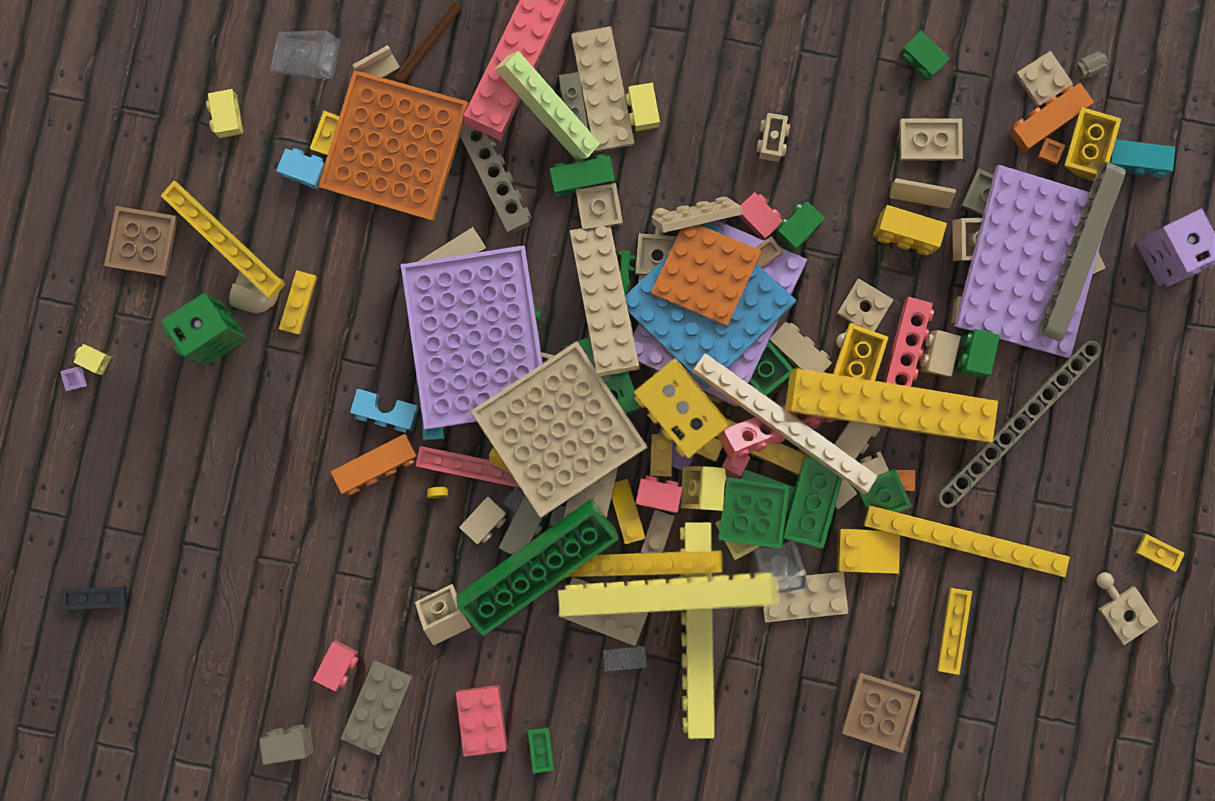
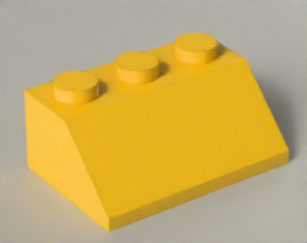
M1081 107L1064 166L1076 176L1094 181L1101 164L1105 161L1110 162L1121 118Z
M849 323L833 374L875 381L889 337Z

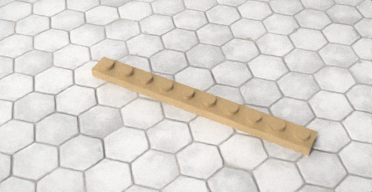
M706 353L702 356L692 371L694 374L863 494L868 493L877 478L876 474Z

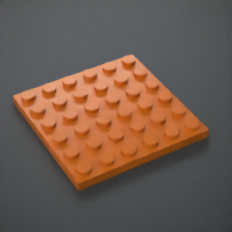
M354 70L318 187L434 221L464 125V114L469 102Z

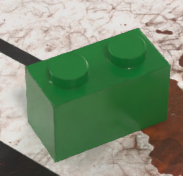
M922 31L913 37L900 53L903 60L909 65L912 64L917 69L918 75L923 79L926 78L928 81L950 59Z

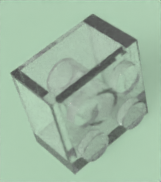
M795 541L783 542L781 549L765 546L754 548V565L757 574L771 573L772 577H778L779 594L805 589L806 573Z

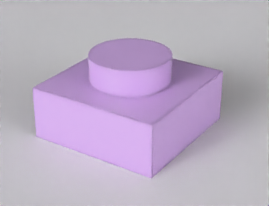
M82 366L60 371L65 391L87 386Z

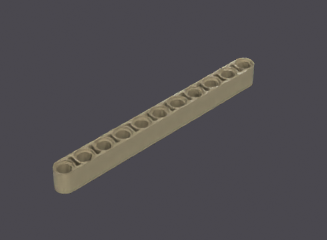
M1095 341L1081 344L994 433L993 442H986L937 492L935 496L937 505L942 508L956 505L1101 354L1100 345ZM1086 346L1092 349L1091 356L1085 353ZM1072 361L1078 364L1077 371L1071 368ZM1058 375L1064 379L1063 386L1057 383ZM1044 390L1050 393L1049 400L1043 398L1042 393ZM1029 405H1033L1036 408L1035 415L1029 413ZM1016 419L1020 420L1022 423V428L1020 430H1017L1014 427V421ZM1001 434L1007 436L1008 441L1006 445L1000 442ZM987 449L993 451L994 455L991 460L985 456ZM973 463L979 466L978 474H974L971 471ZM959 478L965 481L963 489L957 487L956 482ZM944 493H948L951 497V501L948 504L942 501Z

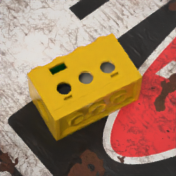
M677 358L673 359L634 392L637 395L634 397L641 407H647L650 411L649 417L655 424L658 422L664 428L661 430L668 440L673 439L677 444L675 448L682 457L686 455L690 458L730 424Z

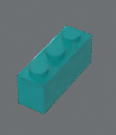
M1115 140L1109 163L1125 169V171H1132L1134 175L1149 173L1153 177L1162 178L1173 171L1175 147Z

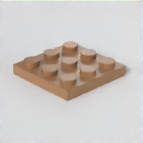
M116 206L104 266L167 277L178 217Z
M859 672L841 733L903 753L921 692Z

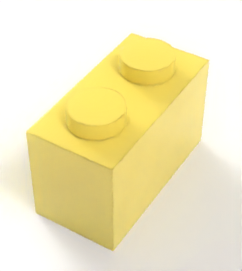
M653 83L630 86L625 97L627 106H631L632 113H629L631 126L635 125V131L660 127Z
M232 89L208 93L209 100L206 101L208 112L212 115V120H210L211 131L219 138L243 134L237 94Z

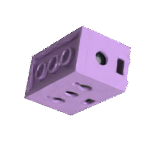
M1202 209L1159 229L1136 243L1158 287L1166 284L1168 287L1215 265V232Z

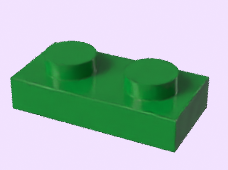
M549 727L528 730L533 773L554 771Z

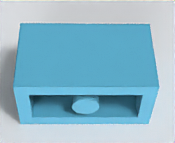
M285 148L276 171L283 177L319 189L318 185L325 164L323 159L312 155L310 158L305 156L301 150Z

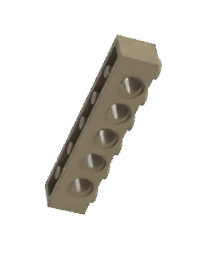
M464 124L460 134L461 140L508 236L530 226L529 219L532 217L527 207L523 208L520 203L523 199L519 190H514L511 185L514 180L510 172L504 171L502 165L505 162L500 153L496 154L493 148L496 147L493 137L487 136V134ZM474 134L482 135V138L477 142L471 140ZM483 152L491 153V156L486 160L480 158ZM491 170H498L500 173L497 177L492 178L489 176ZM502 187L508 189V193L504 196L498 194V190ZM511 205L517 207V211L514 214L506 212L507 208Z

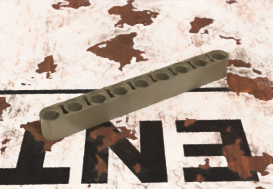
M1106 161L1099 167L1040 323L1039 334L1058 342L1064 338L1124 180L1125 169Z

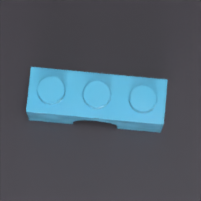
M357 389L350 413L355 414V419L367 422V418L375 420L374 424L387 427V424L395 426L394 430L406 433L407 429L413 431L419 410L417 405L397 400L391 412L381 413L378 408L380 396Z

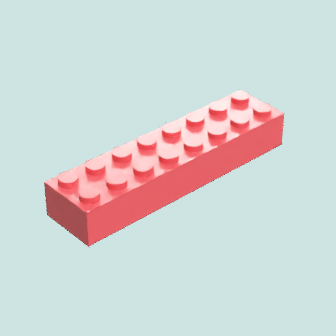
M568 0L519 1L464 114L465 125L500 141L502 140L521 98L495 69L508 55L517 51L536 69Z

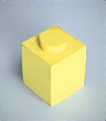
M83 344L75 353L74 363L96 374L103 375L111 357Z

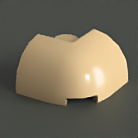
M239 271L236 283L232 284L229 302L233 307L259 314L274 306L280 291L271 300Z

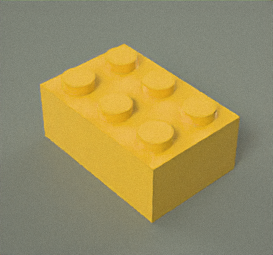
M886 205L879 215L873 237L878 238L877 240L882 243L888 244L893 242L899 248L906 250L912 248L917 250V253L928 256L940 247L947 223Z

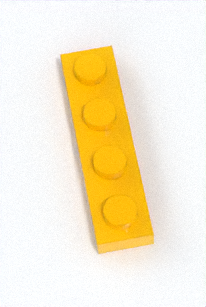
M955 588L949 589L937 671L960 674L972 591Z

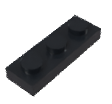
M127 586L61 589L62 610L127 607Z

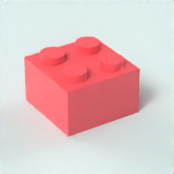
M646 476L645 479L640 480L636 505L677 513L683 487H678V482L666 480L664 484L659 483L658 478Z

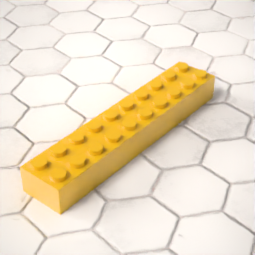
M797 368L790 370L785 410L798 414L986 443L993 442L998 401Z

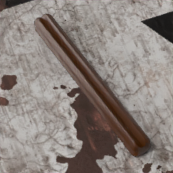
M453 0L394 75V79L397 82L404 84L461 10V5Z

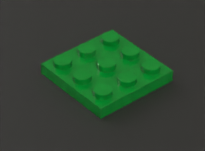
M726 477L718 540L781 549L790 486Z

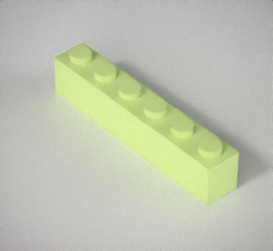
M519 51L508 55L496 67L495 70L576 160L588 158L600 144L598 140Z

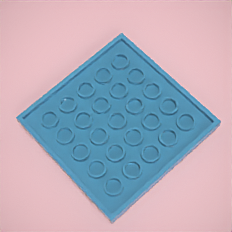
M713 222L699 224L727 236ZM667 255L625 296L628 313L708 389L711 385L692 372L702 356L706 353L729 369L796 303V299L756 264L727 327L651 295V291L668 257Z

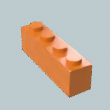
M1081 83L1074 87L1072 84L1061 91L1063 93L1062 96L1059 98L1056 96L1045 102L1046 107L1043 109L1036 108L1029 114L1030 118L1026 121L1020 119L1012 125L1014 129L1009 135L1023 153L1078 116L1081 107L1088 109L1094 103Z
M404 434L330 472L341 494L348 493V496H351L360 491L359 487L365 484L368 487L377 483L378 477L384 474L388 477L397 472L396 468L402 465L406 468L414 464V459L417 458L418 454L409 436Z

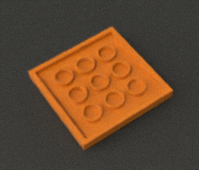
M701 225L681 228L651 291V295L728 327L761 256L762 250Z

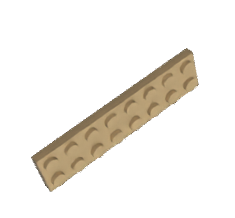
M598 226L597 228L582 230V228L570 230L597 376L639 369V362L611 226Z

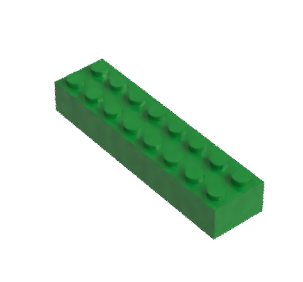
M590 499L456 596L457 608L478 632L485 636L617 541L619 538L616 529L592 499Z

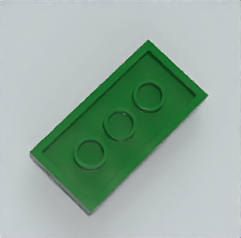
M804 456L784 526L783 538L823 548L843 479L814 458Z

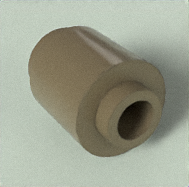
M1097 51L1080 59L1075 64L1077 74L1080 78H1089L1106 70L1108 58L1104 53Z

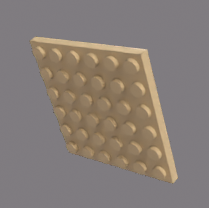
M578 342L570 345L471 410L540 518L647 448L601 376H597V370Z

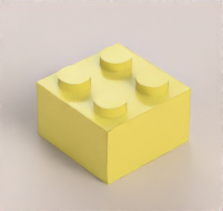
M683 467V488L680 508L723 511L724 484L726 483L725 468Z

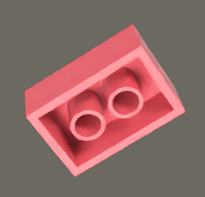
M500 685L458 690L456 697L464 757L506 751L508 746Z

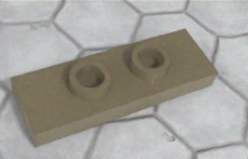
M579 72L559 75L563 102L588 129Z

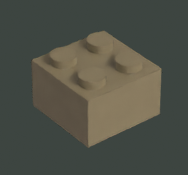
M304 724L292 726L287 731H283V728L272 729L266 732V736L260 738L263 765L306 758L314 752L311 728H304Z

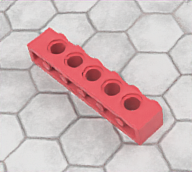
M912 297L905 299L884 383L896 384V376H902L905 380L903 386L911 387L912 380H916L919 370L916 368L917 361H921L924 349H921L922 342L927 339L929 329H926L928 321L931 322L934 310L931 309L933 303ZM912 317H917L920 320L919 327L912 325ZM907 336L915 340L914 346L907 345ZM902 356L909 358V366L901 364Z
M789 412L796 418L800 416L803 419L800 421L811 429H816L823 422L831 423L836 420ZM756 417L724 429L719 437L730 460L737 457L742 459L754 450L757 452L762 451L769 444H779L786 439ZM761 430L766 431L767 434H763ZM742 437L749 439L750 442L745 441Z

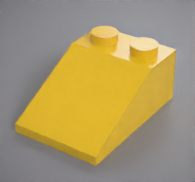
M837 529L836 571L899 573L900 535L885 531Z

